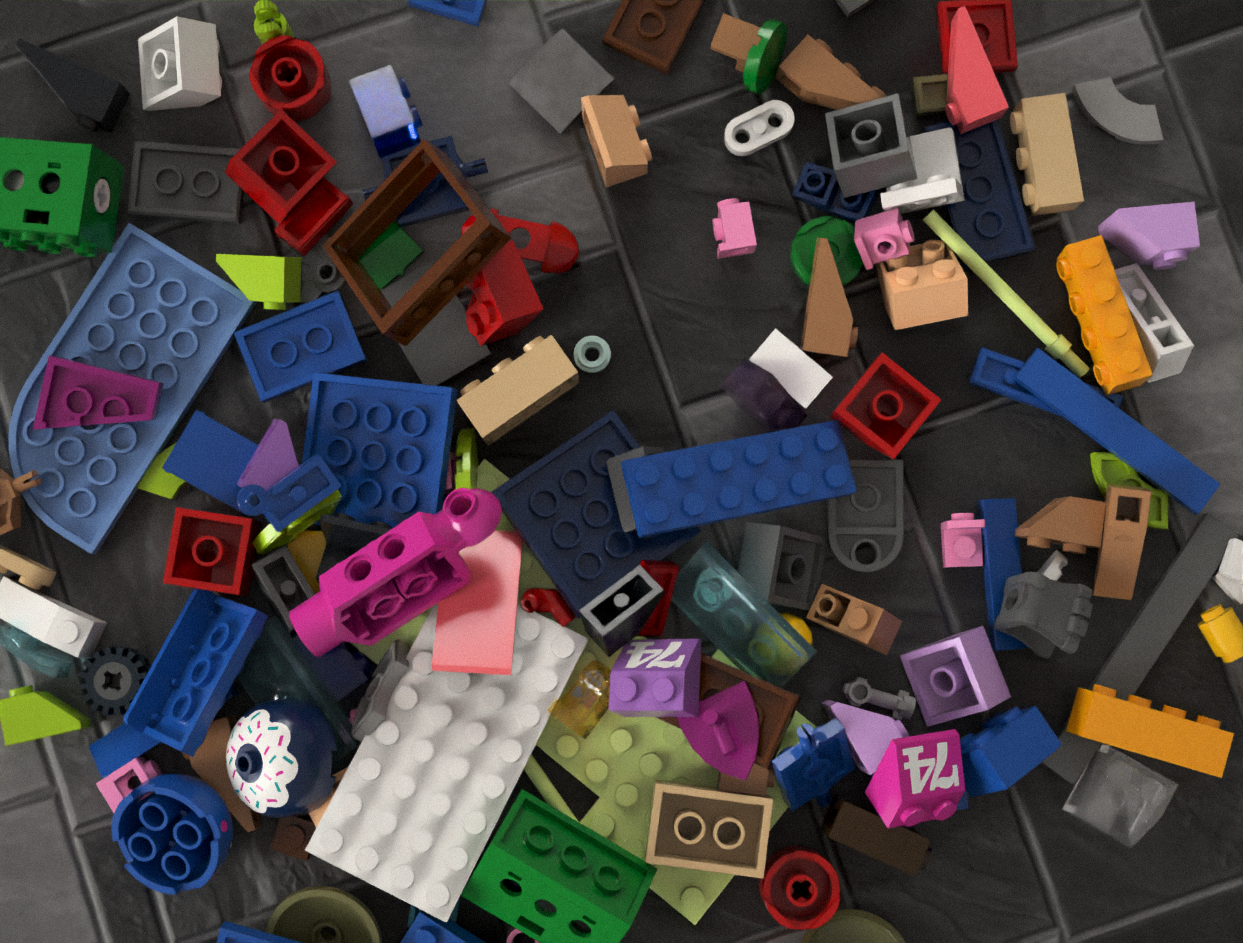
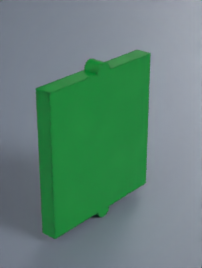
M393 221L358 259L378 288L382 290L398 276H404V270L424 252Z

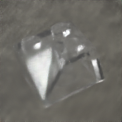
M1101 744L1082 772L1062 810L1128 848H1132L1161 819L1178 784L1112 746Z

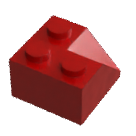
M281 109L230 159L224 173L280 224L336 165L337 161Z
M513 240L508 241L466 284L473 291L465 312L467 316L466 323L469 332L477 338L480 347L519 334L543 310V306Z
M882 352L829 417L833 420H838L840 426L861 442L895 459L940 403L941 399Z
M176 507L163 583L248 596L252 577V564H254L256 549L252 543L259 535L261 522L250 518Z

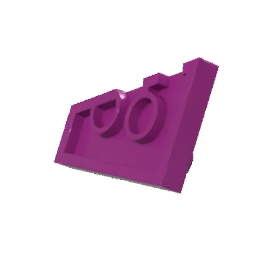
M49 356L33 430L155 420L164 383L66 358Z

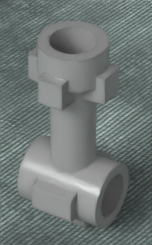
M856 677L855 680L844 683L842 692H844L849 700V704L860 707L861 704L867 702L892 710L891 717L902 720V718L910 719L916 705V698L909 696V692L899 690L896 696L873 689L867 683V679Z

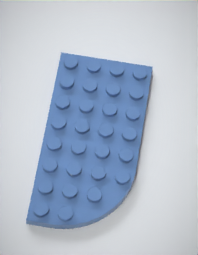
M128 223L113 246L112 253L107 255L26 380L13 408L8 435L9 456L14 478L16 479L32 470L37 471L39 476L29 481L41 478V485L22 492L27 504L48 527L92 555H96L137 492L139 483L157 455L163 451L234 340V332L241 329L257 304V301H249L241 290L131 223ZM49 356L66 358L164 383L156 419L33 430Z

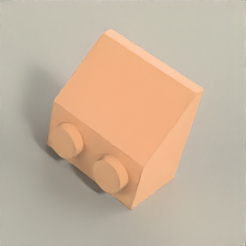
M587 95L581 97L582 121L605 187L647 174L648 161L652 160V155L647 140H640L636 127L640 126V121L635 106H628L624 95Z

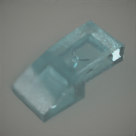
M0 625V643L17 659L51 677H68L72 666L71 662L38 652L37 650L41 642L39 639L20 629L8 625Z

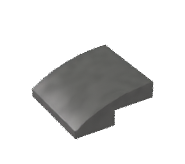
M562 28L533 55L512 78L509 84L560 134H565L582 114L581 97L603 95L616 78Z

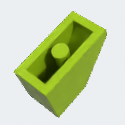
M216 254V262L249 301L264 302L263 309L286 310V303L301 302L302 257Z
M32 685L9 690L10 697L0 700V721L5 746L92 727L90 718L48 691L33 692Z

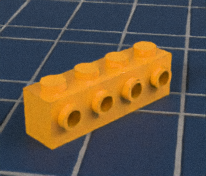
M1102 235L1066 245L1056 259L1059 277L1066 285L1070 308L1073 314L1077 316L1081 327L1082 341L1085 348L1090 352L1097 382L1102 386L1105 396L1141 386L1153 374Z
M1094 684L1092 691L1078 687L1066 732L1222 778L1234 733L1221 730V721L1198 715L1196 722L1185 719L1187 711L1163 705L1162 712L1150 708L1151 700L1129 694L1127 701L1115 698L1117 690Z

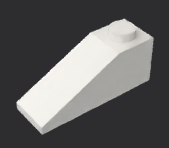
M1137 263L1114 269L1153 374L1147 380L1148 383L1181 373L1194 344Z
M3 576L0 582V618L40 641L77 658L92 656L107 622L8 577Z

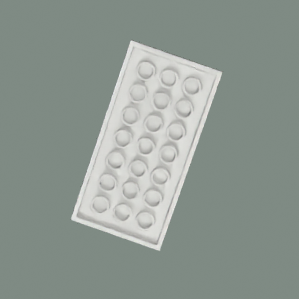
M438 603L432 607L406 657L409 661V667L400 678L387 706L386 717L371 735H365L305 849V851L446 923L588 642V638L566 627H562L560 624L534 611L533 613L524 611L520 604L517 606L512 675L432 671L431 664Z

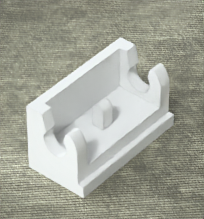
M776 328L749 359L752 364L805 409L833 378L831 374Z

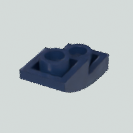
M805 162L792 196L810 206L855 223V220L869 217L879 192L876 189L844 198L834 170Z

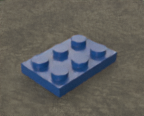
M338 290L234 332L259 398L263 403L312 384L314 372L334 375L368 361Z

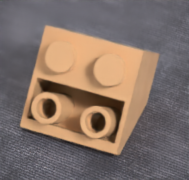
M928 240L922 244L910 246L909 254L876 263L885 310L895 330L968 316V278L954 252L943 240Z

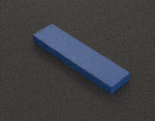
M983 347L979 349L968 384L1061 416L1013 380L1025 362ZM1089 385L1120 408L1123 396L1118 394L1105 396L1103 389Z

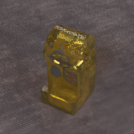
M598 660L591 661L582 669L577 681L563 699L559 701L556 698L547 711L586 740L609 709L611 669Z

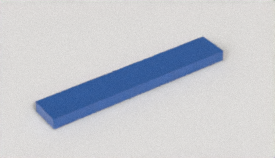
M1039 348L1033 351L1013 378V380L1192 514H1199L1221 485Z

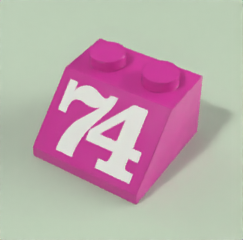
M956 729L891 740L865 791L866 796L887 828L904 825L910 827L920 822L935 819L941 821L955 813L957 805L965 792L960 736Z

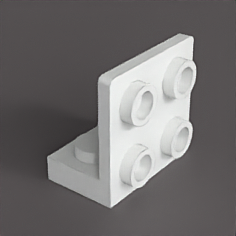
M949 127L910 136L918 179L886 187L887 192L880 193L882 208L885 211L899 208L900 214L965 201L953 129Z

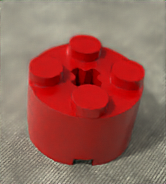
M283 35L269 39L257 49L249 71V79L256 95L272 115L275 116L282 109L293 121H303L316 115L331 99L330 75L319 52L311 43L293 38L292 36ZM293 75L295 79L288 83L287 78Z
M793 845L777 851L766 861L764 879H759V890L767 910L778 923L789 929L805 930L818 928L832 918L839 906L840 883L835 869L820 853L808 847ZM795 881L800 883L805 881L806 893L803 895L800 892L793 894L792 884Z

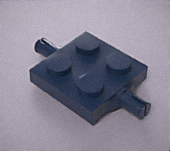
M452 135L429 141L449 156L466 180L469 177L488 173L485 158L463 164V161L456 153ZM418 144L380 154L384 168L383 182ZM440 172L397 217L399 227L402 228L470 209ZM379 186L362 189L365 201Z

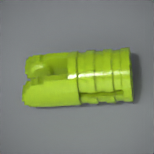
M260 0L254 6L256 15L254 31L262 44L277 36L285 35L294 38L286 18L272 1Z

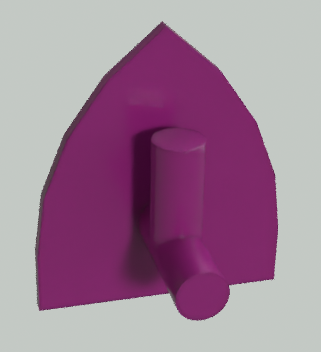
M742 681L699 702L698 717H677V720L692 749L706 763L724 774L747 781L756 760L760 733L759 717L753 697L746 681Z

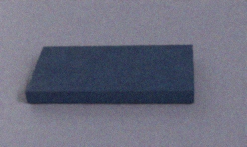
M999 120L960 134L957 125L953 126L949 121L925 127L923 133L949 127L954 131L965 201L944 205L950 227L986 263L1033 252L1036 247ZM959 258L962 269H968L969 267Z

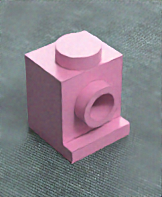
M732 198L718 202V218L712 219L715 240H722V243L718 244L717 258L721 259L754 253L757 243L749 201L740 203L739 199Z
M899 208L855 220L854 242L866 270L872 269L876 263L910 253V242L915 240L914 232L910 221H903Z
M143 756L131 760L97 782L96 785L114 813L119 803L134 790L132 779L135 776H138L141 783L163 773L154 760L146 761ZM154 791L148 792L139 801L148 797L149 795L154 793Z

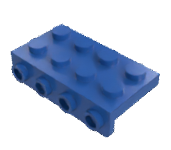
M195 588L126 711L123 719L124 723L193 757L198 747L203 744L207 730L216 713L223 707L226 695L235 678L241 673L244 661L254 642L261 636L263 625L268 616L257 609L217 596L208 590Z

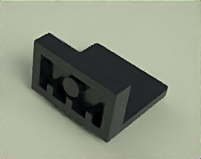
M334 513L333 516L321 514L319 523L327 544L317 572V582L319 583L320 575L356 553L371 541L376 540L391 530L392 527L378 521H373L370 524L357 522L353 517L343 513Z

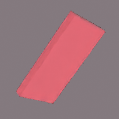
M494 530L484 541L473 546H467L459 552L470 570V582L438 603L431 664L432 671L512 675L523 540L517 532Z

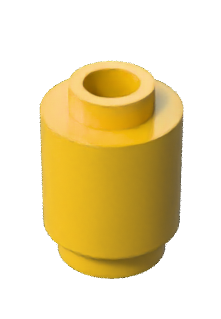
M1219 604L1204 611L1201 614L1203 620L1198 623V627L1215 656L1221 657L1225 664L1243 657V625L1233 608L1228 607L1224 609Z

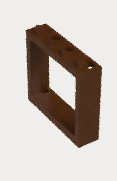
M424 138L322 247L382 334L407 346L511 239V236L449 156ZM441 172L477 220L392 307L358 258Z

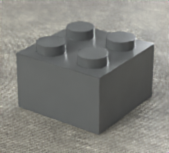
M898 93L825 113L833 168L844 198L918 179L908 123Z

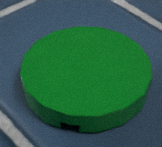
M775 19L766 21L757 32V36L762 37L758 46L753 45L750 48L744 66L743 81L746 90L758 95L764 93L771 84L780 65L786 45L787 26L785 23Z
M822 216L810 220L799 229L791 244L790 259L794 272L803 283L810 285L817 237L828 239L842 286L845 287L856 278L863 265V261L854 242L855 228L852 224L831 216Z

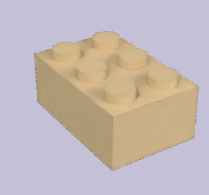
M552 335L546 339H543L542 336L536 337L523 347L525 351L523 355L514 361L510 357L504 359L492 368L491 371L494 375L482 383L479 379H476L460 391L462 397L456 401L487 446L579 384L578 371Z
M655 780L645 863L764 879L773 798L770 795L761 796L721 791L714 787Z

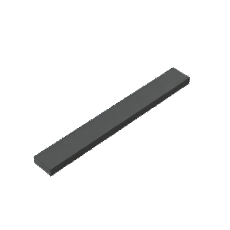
M1203 514L1087 690L1092 691L1094 684L1117 690L1115 698L1127 701L1129 694H1135L1222 562L1229 539H1237L1238 533L1210 514ZM1068 718L1057 734L1062 746L1041 763L1069 783L1075 784L1100 747L1101 742L1066 732Z

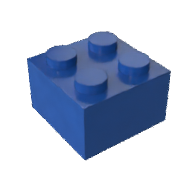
M1015 706L1002 715L1000 712H996L981 722L980 725L983 729L975 736L973 733H969L960 739L965 789L971 797L1009 789L1062 746V743L1036 706L1023 710Z

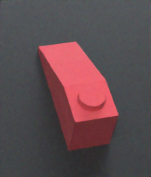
M965 6L958 8L951 21L947 104L945 105L949 122L953 126L957 125L960 134L1002 118L1009 108Z

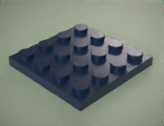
M614 410L492 491L500 501L503 514L578 619L581 618L580 609L640 565L641 560L661 561L701 532L698 526L638 538L637 530L631 532L623 531L606 461L609 458L637 449L640 446Z

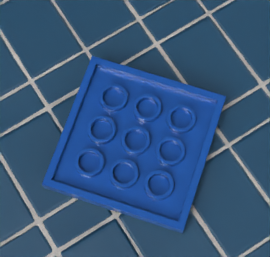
M314 372L302 464L315 454H319L341 484L338 491L342 497L334 513L349 515L357 522L370 524L373 521H378L394 528L417 512L436 514L441 511L444 502L458 389ZM317 521L313 525H320V523Z

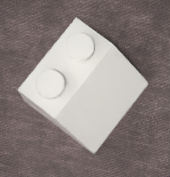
M176 16L138 39L143 110L154 111L199 107L221 96L222 78L219 73L218 60L220 46L217 40L216 24Z

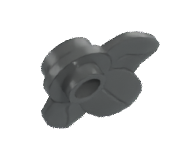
M324 235L304 257L293 248L282 255V257H302L301 302L295 303H308L320 298L324 293L340 291L347 285V281L322 247L330 239L327 235ZM332 268V276L325 279L326 273Z

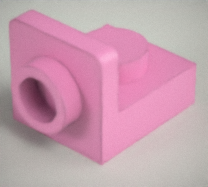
M974 513L951 514L950 521L941 523L943 568L983 566L981 528L985 527V519L974 520Z

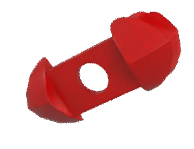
M490 209L509 235L518 228L529 232L531 236L530 243L527 247L517 250L522 259L540 262L542 272H553L556 274L570 270L578 258L579 248L576 238L562 224L552 221L550 226L498 215V209ZM474 215L470 216L462 225V235L477 220Z

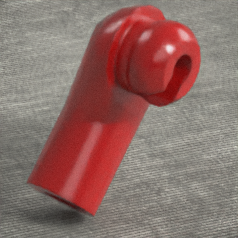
M533 587L526 590L521 596L520 605L524 611L528 613H533V611L551 613L556 622L562 627L576 618L562 596L555 589Z

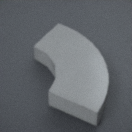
M1111 77L1075 84L1072 87L1074 98L1087 119L1094 126L1097 125L1107 133L1115 136V139L1139 145L1158 144L1164 140L1155 104L1140 105L1127 100L1116 90Z
M399 638L393 642L372 674L373 679L366 690L365 698L361 697L353 721L352 737L361 742L365 735H371L386 717L387 706L400 678L409 667V661L406 659L409 653V644Z

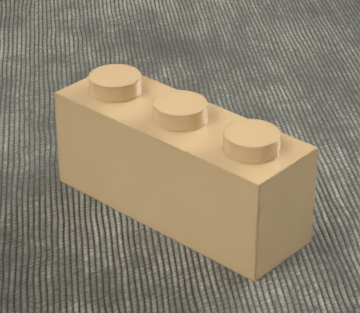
M1066 93L1021 99L1010 114V126L1012 133L1018 136L1020 147L1016 150V161L1019 170L1024 171L1025 184L1022 186L1024 204L1030 206L1031 216L1075 210L1084 202Z

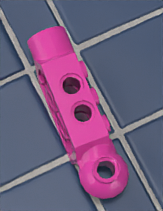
M480 488L456 489L446 497L441 511L436 514L417 512L320 575V592L289 611L291 623L302 642L316 657H321L344 641L372 646L470 582V570L459 552L467 546H473L484 541L494 532L500 522L502 512L499 499L492 492Z

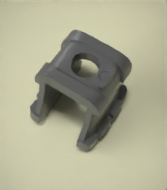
M1025 572L1008 577L1003 589L1004 597L999 616H996L993 628L1018 639L1028 646L1035 655L1044 659L1050 658L1055 646L1069 654L1075 653L1081 639L1085 637L1089 625L1087 620L1091 617L1093 604L1090 603L1092 589L1080 583L1070 584L1055 581L1037 572Z

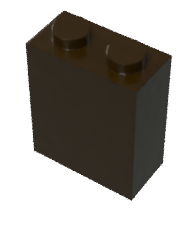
M835 794L819 828L828 838L915 877L919 869L924 870L932 854V848L928 847L931 840L921 833L906 826L887 828L879 814Z

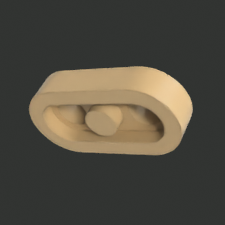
M0 545V573L6 574L8 570H11L21 575L18 580L20 583L36 590H40L42 585L51 586L57 574L56 571Z

